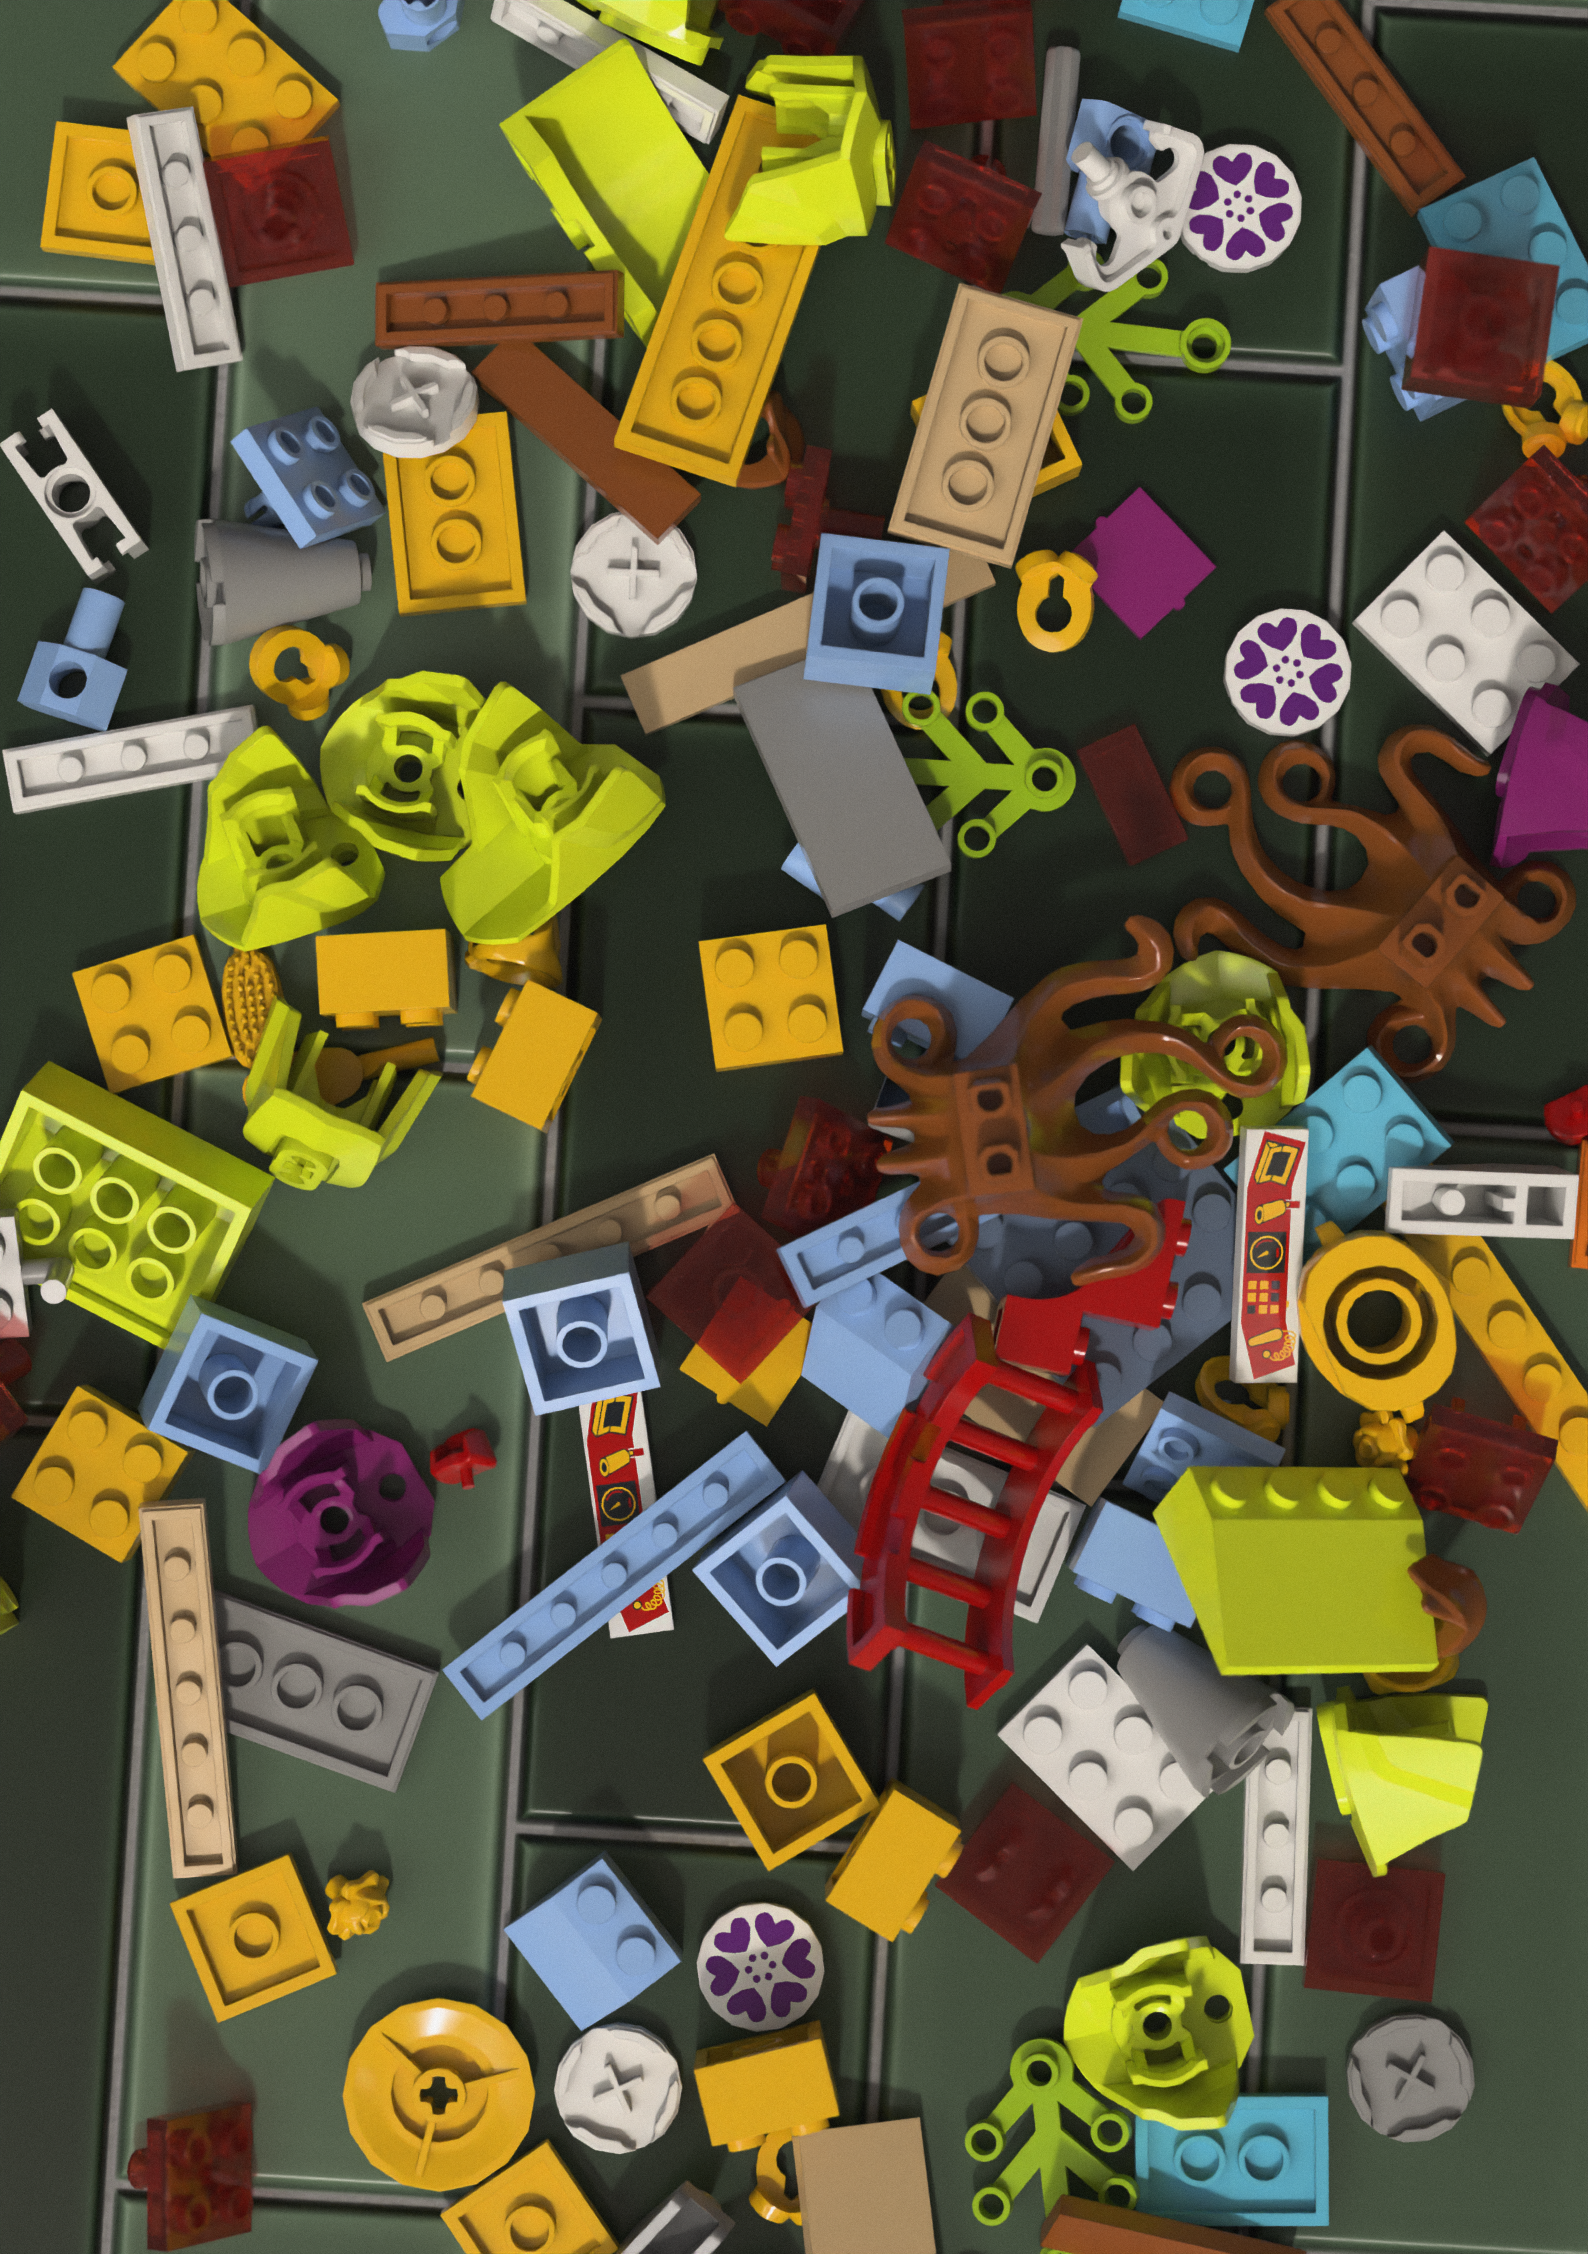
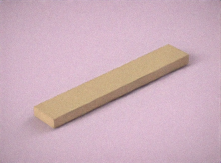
M949 551L943 608L996 585L987 562ZM813 593L620 675L645 735L648 736L734 699L733 687L805 660Z
M713 1153L366 1301L362 1305L385 1360L389 1362L504 1313L505 1309L502 1302L504 1270L629 1241L632 1255L635 1257L736 1214L739 1210Z
M206 1498L141 1502L138 1510L173 1879L237 1874L239 1858Z

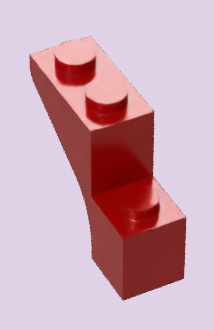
M1167 1198L1155 1203L1158 1205L1166 1224V1240L1159 1255L1149 1266L1140 1271L1119 1278L1106 1279L1078 1286L1069 1294L1057 1298L1029 1299L1009 1294L1000 1297L992 1332L998 1359L1019 1368L1064 1377L1070 1375L1072 1364L1082 1366L1086 1355L1090 1329L1080 1326L1082 1316L1147 1331L1158 1329L1161 1318L1170 1320L1176 1305L1179 1288L1178 1282L1169 1280L1174 1256L1184 1257L1192 1228V1219L1183 1218L1186 1202ZM1131 1228L1108 1254L1128 1247L1135 1237Z

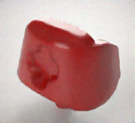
M1588 1084L1544 1106L1546 1128L1559 1143L1577 1145L1582 1140L1588 1141Z
M471 1428L448 1438L444 1444H440L430 1451V1472L434 1478L444 1484H457L461 1482L462 1489L464 1490L475 1487L473 1476L497 1466V1458L487 1434L481 1429Z

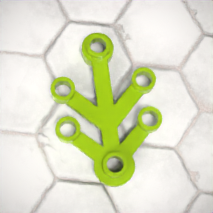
M1096 252L1097 262L1100 265L1105 264L1103 258ZM1159 259L1145 267L1152 268L1158 272L1160 283L1156 287L1144 288L1139 284L1136 274L1117 289L1107 292L1077 316L1084 319L1075 349L1114 398L1113 406L1117 417L1129 424L1140 423L1147 418L1153 405V397L1146 386L1134 382L1109 349L1181 358L1189 369L1198 373H1210L1219 369L1225 363L1231 350V337L1228 330L1222 323L1210 318L1195 320L1184 331L1113 322L1142 298L1152 299L1164 291L1168 281V270ZM1068 261L1067 268L1032 295L1019 291L1007 292L1002 295L1054 310L1075 291H1090L1093 289L1078 283ZM1207 338L1213 342L1215 354L1211 358L1201 359L1194 354L1192 343L1196 339ZM1068 373L1065 385L1078 387L1082 393V400L1074 406L1065 405L1060 400L1057 410L1062 415L1074 416L1086 408L1090 397V390L1083 378L1077 375H1069ZM1134 392L1142 396L1145 401V408L1141 412L1132 414L1124 410L1121 399L1127 393Z
M931 691L930 695L908 692L902 703V714L906 722L914 727L921 728L950 760L904 758L916 785L948 787L926 806L936 831L984 789L1011 791L983 820H970L960 828L957 843L961 852L967 857L978 859L987 856L994 848L996 838L1029 809L1040 812L1053 811L1063 806L1072 796L1076 784V775L1070 760L1055 749H1034L1004 716L1003 703L995 694L979 692L973 695L967 703L965 717L973 729L980 732L987 731L1013 765L986 763L940 711V701L933 691ZM919 696L928 698L933 704L931 716L921 720L914 718L909 712V703L912 699ZM986 700L994 704L997 716L992 722L984 724L974 718L972 708L977 702ZM1039 768L1052 770L1056 776L1055 787L1049 791L1038 790L1032 782L1034 771ZM973 827L984 829L989 837L987 847L980 851L968 848L964 841L967 830Z
M1045 2037L1028 2040L1016 2050L1010 2064L1013 2087L989 2117L976 2122L965 2136V2147L971 2157L982 2162L991 2161L1004 2150L1007 2142L1006 2132L1033 2103L1035 2133L994 2183L982 2187L973 2199V2213L985 2225L996 2226L1003 2223L1009 2217L1014 2208L1015 2197L1039 2168L1046 2218L1061 2195H1070L1067 2167L1098 2193L1100 2203L1133 2210L1139 2201L1140 2189L1132 2177L1126 2174H1117L1062 2127L1060 2103L1091 2126V2137L1094 2144L1105 2152H1116L1122 2149L1130 2140L1133 2131L1132 2123L1125 2113L1115 2109L1110 2110L1074 2080L1075 2067L1069 2051L1056 2040ZM1032 2062H1046L1052 2071L1051 2080L1048 2082L1037 2081L1031 2074ZM1106 2120L1117 2122L1122 2128V2139L1119 2141H1109L1101 2132L1102 2122ZM977 2131H990L996 2138V2148L991 2151L981 2149L975 2139ZM1110 2186H1124L1130 2194V2202L1123 2206L1113 2203L1108 2194ZM995 2194L1000 2197L1004 2205L1003 2213L993 2215L987 2212L983 2205L984 2195ZM1043 2247L1040 2254H1072Z

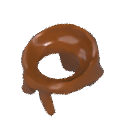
M778 391L769 392L761 415L767 421L770 432L767 441L768 454L759 462L743 466L736 487L757 490L779 485L793 475L803 458L805 446L803 429L800 421L784 404L782 395Z
M1430 1553L1410 1565L1407 1572L1422 1592L1421 1607L1423 1611L1445 1620L1441 1631L1436 1634L1438 1660H1442L1461 1653L1478 1636L1485 1622L1487 1599L1483 1585L1472 1569L1459 1563L1443 1560L1435 1553Z

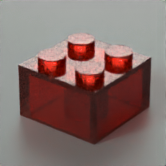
M1429 246L1419 262L1401 390L1530 409L1542 393L1560 266Z
M732 1201L644 1294L646 1298L739 1384H742L816 1304L814 1303L803 1308L776 1249L782 1246Z

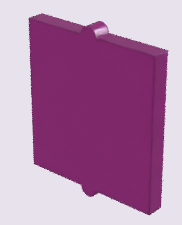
M1141 487L1127 498L1109 517H1098L1095 522L1096 529L1071 552L1081 555L1093 565L1099 576L1092 585L1093 592L1139 640L1154 628L1172 609L1176 611L1182 610L1185 605L1184 598L1216 569V566Z

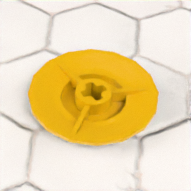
M437 1997L401 2005L370 2026L349 2059L343 2090V2101L350 2134L373 2166L402 2185L442 2192L478 2184L509 2162L529 2131L536 2092L528 2055L505 2023L476 2004ZM437 2076L445 2077L447 2088L457 2089L458 2095L449 2097L446 2108H436L433 2097L423 2096L422 2089L431 2088L434 2078Z

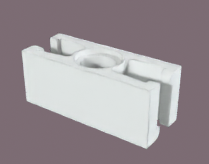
M51 408L37 418L43 427L39 431L46 441L53 437L57 438L67 456L65 464L52 469L46 477H40L24 458L29 452L23 445L27 441L20 431L1 442L0 447L86 574L97 585L115 573L116 570L110 561L103 564L98 557L94 558L82 538L83 530L93 527L102 517L107 516L125 536L124 539L116 544L122 556L128 552L136 559L148 551L149 548L67 427ZM74 482L87 484L90 489V498L81 510L66 512L60 509L59 496L67 485Z

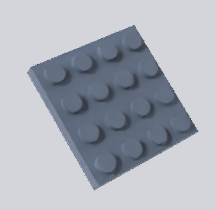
M1120 1082L1117 1083V1084H1116L1114 1087H1112L1110 1090H1112V1089H1114V1088L1120 1086ZM1137 1107L1140 1115L1142 1116L1145 1112L1139 1107ZM1172 1119L1168 1130L1172 1143L1178 1148L1186 1150L1198 1147L1184 1129L1175 1125V1121ZM1154 1141L1115 1168L1109 1170L1102 1182L1107 1190L1142 1195L1154 1203L1167 1198L1186 1202L1183 1218L1192 1219L1190 1239L1184 1257L1174 1256L1169 1279L1179 1283L1176 1305L1171 1319L1161 1318L1159 1328L1152 1331L1082 1316L1080 1326L1090 1329L1084 1359L1096 1364L1104 1409L1092 1428L1100 1425L1232 1320L1237 1195L1213 1165L1205 1169L1185 1170L1172 1164L1160 1152ZM1000 1214L979 1225V1238L974 1254L965 1265L997 1306L999 1305L1000 1297L1007 1294L1029 1299L1057 1298L1069 1294L1078 1287V1285L1073 1284L1070 1277L1076 1267L1090 1258L1107 1255L1130 1227L1123 1223L1054 1220L1021 1214ZM958 1235L946 1240L951 1247L958 1239ZM1072 1364L1070 1375L1076 1370L1078 1365ZM1052 1375L1057 1383L1063 1385L1070 1375L1064 1377Z

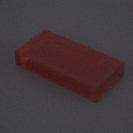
M1135 724L1076 751V755L1129 867L1189 839Z

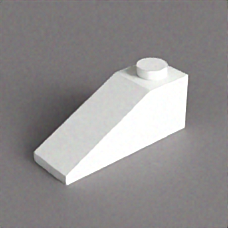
M1489 1163L1389 1167L1384 1231L1387 1233L1574 1239L1579 1175L1550 1165Z

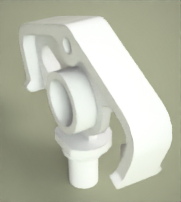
M1145 120L1143 129L1150 131L1149 141L1154 148L1161 151L1171 148L1174 153L1172 167L1157 180H1154L1142 171L1129 170L1128 164L1119 157H1104L1090 142L1081 143L1076 147L1071 159L1087 176L1085 187L1087 193L1098 201V208L1102 218L1109 223L1117 235L1110 258L1102 265L1096 260L1097 245L1088 238L1080 237L1077 240L1068 238L1061 243V248L1067 255L1078 283L1085 287L1105 292L1115 290L1170 250L1178 242L1204 158L1203 143L1198 136L1167 124Z

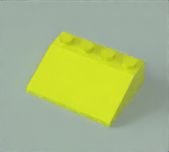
M48 1061L21 1090L0 1141V1209L18 1208L24 1260L66 1257L70 1259L74 1264L75 1272L65 1299L164 1350L190 1294L215 1303L254 1227L276 1178L51 1061Z
M1189 1466L1153 1511V1516L1221 1675L1433 1671L1438 1666L1434 1616L1423 1611L1421 1607L1422 1592L1407 1572L1410 1565L1427 1555L1423 1520L1399 1468Z

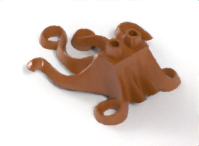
M1406 725L1395 730L1386 738L1378 755L1379 773L1399 805L1396 813L1384 815L1366 808L1333 801L1332 795L1335 789L1336 773L1332 759L1320 746L1301 739L1287 740L1269 751L1262 761L1258 775L1259 792L1265 804L1276 814L1298 823L1343 828L1355 835L1366 848L1368 866L1361 879L1350 888L1326 891L1299 883L1282 872L1266 855L1258 840L1253 823L1251 786L1245 765L1233 752L1220 747H1200L1187 753L1172 771L1169 792L1174 808L1183 819L1198 826L1227 824L1233 856L1244 877L1265 903L1278 915L1305 932L1303 947L1298 949L1284 947L1265 936L1230 904L1215 897L1196 898L1181 909L1174 922L1173 936L1181 957L1188 961L1197 960L1200 937L1205 933H1210L1223 942L1232 953L1253 958L1277 971L1282 984L1285 986L1312 989H1365L1395 993L1402 1000L1388 1006L1375 1017L1367 1030L1366 1047L1372 1045L1404 1083H1418L1428 1080L1439 1073L1450 1060L1455 1048L1456 1009L1458 1007L1471 1012L1491 1026L1500 1028L1506 1023V1017L1482 988V980L1490 977L1518 990H1530L1535 983L1530 973L1511 954V947L1513 945L1539 944L1549 940L1558 934L1570 921L1576 908L1575 886L1569 874L1554 863L1530 860L1514 867L1498 881L1472 852L1455 823L1413 772L1411 760L1415 753L1430 752L1459 772L1477 777L1488 775L1491 766L1488 761L1467 749L1450 734L1431 725ZM1306 764L1314 768L1320 776L1321 788L1317 796L1310 801L1295 800L1283 788V777L1286 771L1294 765ZM1205 771H1217L1224 774L1231 783V796L1228 802L1220 808H1208L1200 804L1194 796L1193 785L1197 777ZM1528 882H1541L1547 885L1554 894L1555 905L1551 913L1545 918L1530 916L1519 906L1517 895L1521 887ZM1415 1025L1424 1029L1428 1034L1431 1049L1427 1058L1420 1063L1407 1064L1399 1060L1393 1052V1039L1397 1032L1405 1026Z
M1140 915L1129 917L1124 924L1127 931L1134 936L1139 945L1136 955L1131 958L1081 962L1062 967L1046 976L1015 1005L992 1033L966 1058L957 1061L953 1060L957 1043V1029L953 1015L943 1003L931 997L918 994L902 996L891 1002L876 1020L873 1027L871 1046L874 1059L880 1070L889 1079L898 1084L910 1097L909 1100L902 1103L874 1109L868 1113L867 1119L870 1125L904 1128L914 1134V1142L904 1148L883 1155L877 1161L878 1171L888 1175L913 1174L920 1177V1184L904 1204L899 1219L900 1245L907 1260L920 1271L934 1275L957 1271L974 1254L979 1238L978 1217L980 1215L1021 1214L1054 1220L1123 1223L1132 1229L1135 1237L1126 1249L1090 1258L1076 1267L1070 1276L1074 1285L1083 1286L1101 1280L1131 1275L1149 1266L1162 1251L1166 1240V1224L1159 1207L1145 1196L1105 1189L1102 1182L1109 1170L1115 1168L1153 1141L1160 1152L1172 1164L1185 1170L1205 1169L1223 1159L1232 1145L1234 1125L1231 1114L1226 1105L1213 1093L1197 1088L1185 1089L1167 1095L1157 1101L1135 1123L1124 1130L1112 1134H1094L1081 1126L1074 1109L1076 1091L1089 1074L1115 1058L1134 1053H1160L1173 1056L1194 1066L1220 1089L1234 1097L1258 1098L1272 1091L1284 1076L1288 1063V1052L1283 1036L1271 1022L1257 1015L1244 1014L1231 1017L1223 1022L1207 1043H1204L1194 1034L1178 1026L1160 1021L1123 1019L1103 1021L1070 1030L1063 1022L1062 1015L1065 1010L1074 1004L1094 997L1129 994L1147 990L1159 984L1170 971L1174 955L1170 935L1161 924L1151 918ZM908 1018L919 1019L927 1025L931 1034L929 1048L923 1055L916 1058L901 1056L895 1051L891 1042L892 1031L896 1025ZM1240 1036L1251 1037L1259 1043L1263 1053L1262 1064L1256 1072L1247 1076L1235 1075L1228 1070L1224 1061L1225 1048L1231 1040ZM1185 1110L1196 1111L1204 1118L1207 1125L1205 1140L1200 1146L1191 1150L1178 1148L1172 1143L1168 1134L1171 1120L1176 1114ZM935 1213L950 1215L956 1220L959 1227L958 1239L951 1248L944 1251L930 1250L922 1243L919 1236L921 1224L927 1217Z

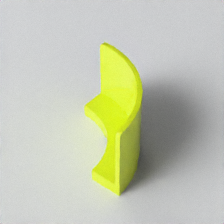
M620 39L501 122L499 126L532 181L536 182L551 202L553 208L550 211L575 249L579 251L587 244L590 248L583 253L595 271L618 270L624 274V318L647 348L709 173L663 103L633 46L627 39Z

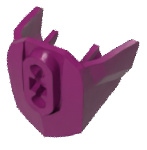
M1545 682L1541 689L1531 686L1527 689L1521 701L1497 776L1496 795L1502 799L1499 804L1489 864L1498 868L1511 867L1524 860L1530 852L1588 850V722L1569 713L1570 696L1558 685Z
M353 1419L315 1421L279 1445L268 1467L258 1476L248 1508L250 1548L258 1569L278 1588L302 1602L330 1608H338L344 1605L371 1606L410 1587L424 1569L431 1556L429 1537L433 1528L435 1499L401 1442L374 1430H366ZM390 1474H397L405 1481L406 1490L399 1498L383 1497L379 1489L382 1488L384 1478ZM338 1506L346 1511L349 1518L346 1529L335 1530L328 1524L327 1514L332 1507Z

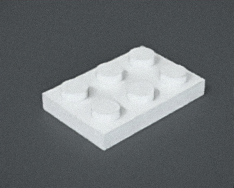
M1445 531L1352 623L1487 757L1511 734L1521 701L1529 687L1533 686L1541 689L1545 682L1559 686L1580 665Z
M1087 1643L996 1732L1132 1871L1205 1799L1194 1789L1126 1682Z

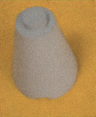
M216 518L196 521L194 559L195 562H200V582L196 583L197 601L205 642H209V646H224L263 634L273 627L293 625L358 605L361 599V591L371 590L372 575L369 555L367 552L358 553L356 543L353 540L332 538L300 549L289 531L285 529Z
M1141 1624L1132 1629L1118 1646L1117 1652L1121 1657L1117 1663V1670L1194 1789L1205 1798H1209L1210 1788L1217 1795H1221L1246 1778L1270 1753L1262 1743L1271 1730L1274 1728L1283 1735L1292 1720L1294 1704L1284 1694L1251 1675H1221L1210 1651L1173 1630L1168 1632L1155 1625L1147 1628L1144 1624Z

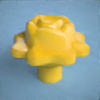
M1367 1411L1361 1413L1359 1418L1361 1428L1355 1431L1352 1439L1356 1450L1355 1459L1357 1463L1363 1468H1399L1402 1476L1405 1477L1408 1474L1406 1461L1413 1458V1450L1417 1448L1419 1443L1417 1431L1412 1426H1406V1422L1402 1418H1394L1392 1411H1375L1374 1413Z
M369 1870L356 1880H348L340 1874L334 1876L325 1888V1894L333 1900L329 1906L331 1919L327 1926L328 1932L332 1935L338 1934L345 1941L354 1934H372L378 1930L381 1921L388 1916L390 1908L385 1896L389 1880L383 1875L379 1876L374 1870Z

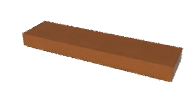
M1277 0L1266 8L1264 12L1266 18L1411 218L1418 214L1420 209L1432 204L1463 182L1466 177L1338 0Z
M618 270L376 283L375 346L383 350L399 349L407 346L449 347L624 338V274Z
M532 342L498 344L471 372L472 378L474 377L475 382L657 545L701 501V493L669 465L615 448L614 438L620 421Z
M1065 2194L1059 2197L1042 2224L1040 2236L1041 2247L1072 2254H1306V2251L1291 2246Z

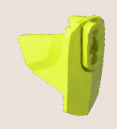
M499 682L493 688L463 740L458 773L464 791L472 842L471 846L440 877L442 895L447 910L466 941L488 945L519 943L584 892L614 865L650 828L666 806L664 787L659 775L615 744H580L545 711L508 682Z

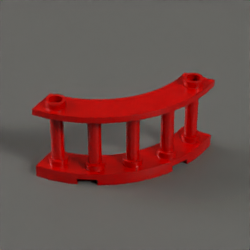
M969 1312L949 1335L927 1366L923 1375L925 1378L932 1380L915 1411L903 1408L883 1451L865 1503L854 1548V1554L864 1557L860 1590L857 1588L848 1590L846 1637L848 1663L871 1671L891 1650L896 1649L898 1646L964 1670L966 1705L978 1710L998 1689L1004 1687L1015 1673L1013 1658L1015 1599L1023 1559L1041 1507L1071 1451L1087 1429L1094 1425L1104 1409L1096 1364L1094 1362L1084 1359L1082 1366H1078L1064 1384L1061 1385L999 1360L995 1351L991 1321ZM989 1383L1047 1406L1025 1442L962 1418L967 1407L983 1386ZM949 1440L1013 1465L994 1509L930 1485L935 1467ZM921 1509L986 1533L974 1579L911 1556L912 1540ZM907 1582L969 1605L965 1642L907 1621Z

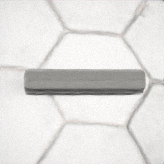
M1049 47L1045 60L1031 226L1034 233L1045 236L1063 235L1067 222L1071 168L1066 161L1075 127L1081 56L1078 49L1071 47Z

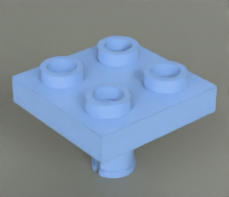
M318 406L247 427L230 441L262 490L259 495L245 503L244 511L246 518H252L260 510L264 511L265 513L252 524L279 528L284 524L300 549L370 526L386 513V510L375 495L372 482L358 469L341 443L338 430L329 419L324 417Z
M1169 1391L1122 1484L1143 1494L1154 1502L1161 1503L1189 1466L1278 1467L1286 1449Z

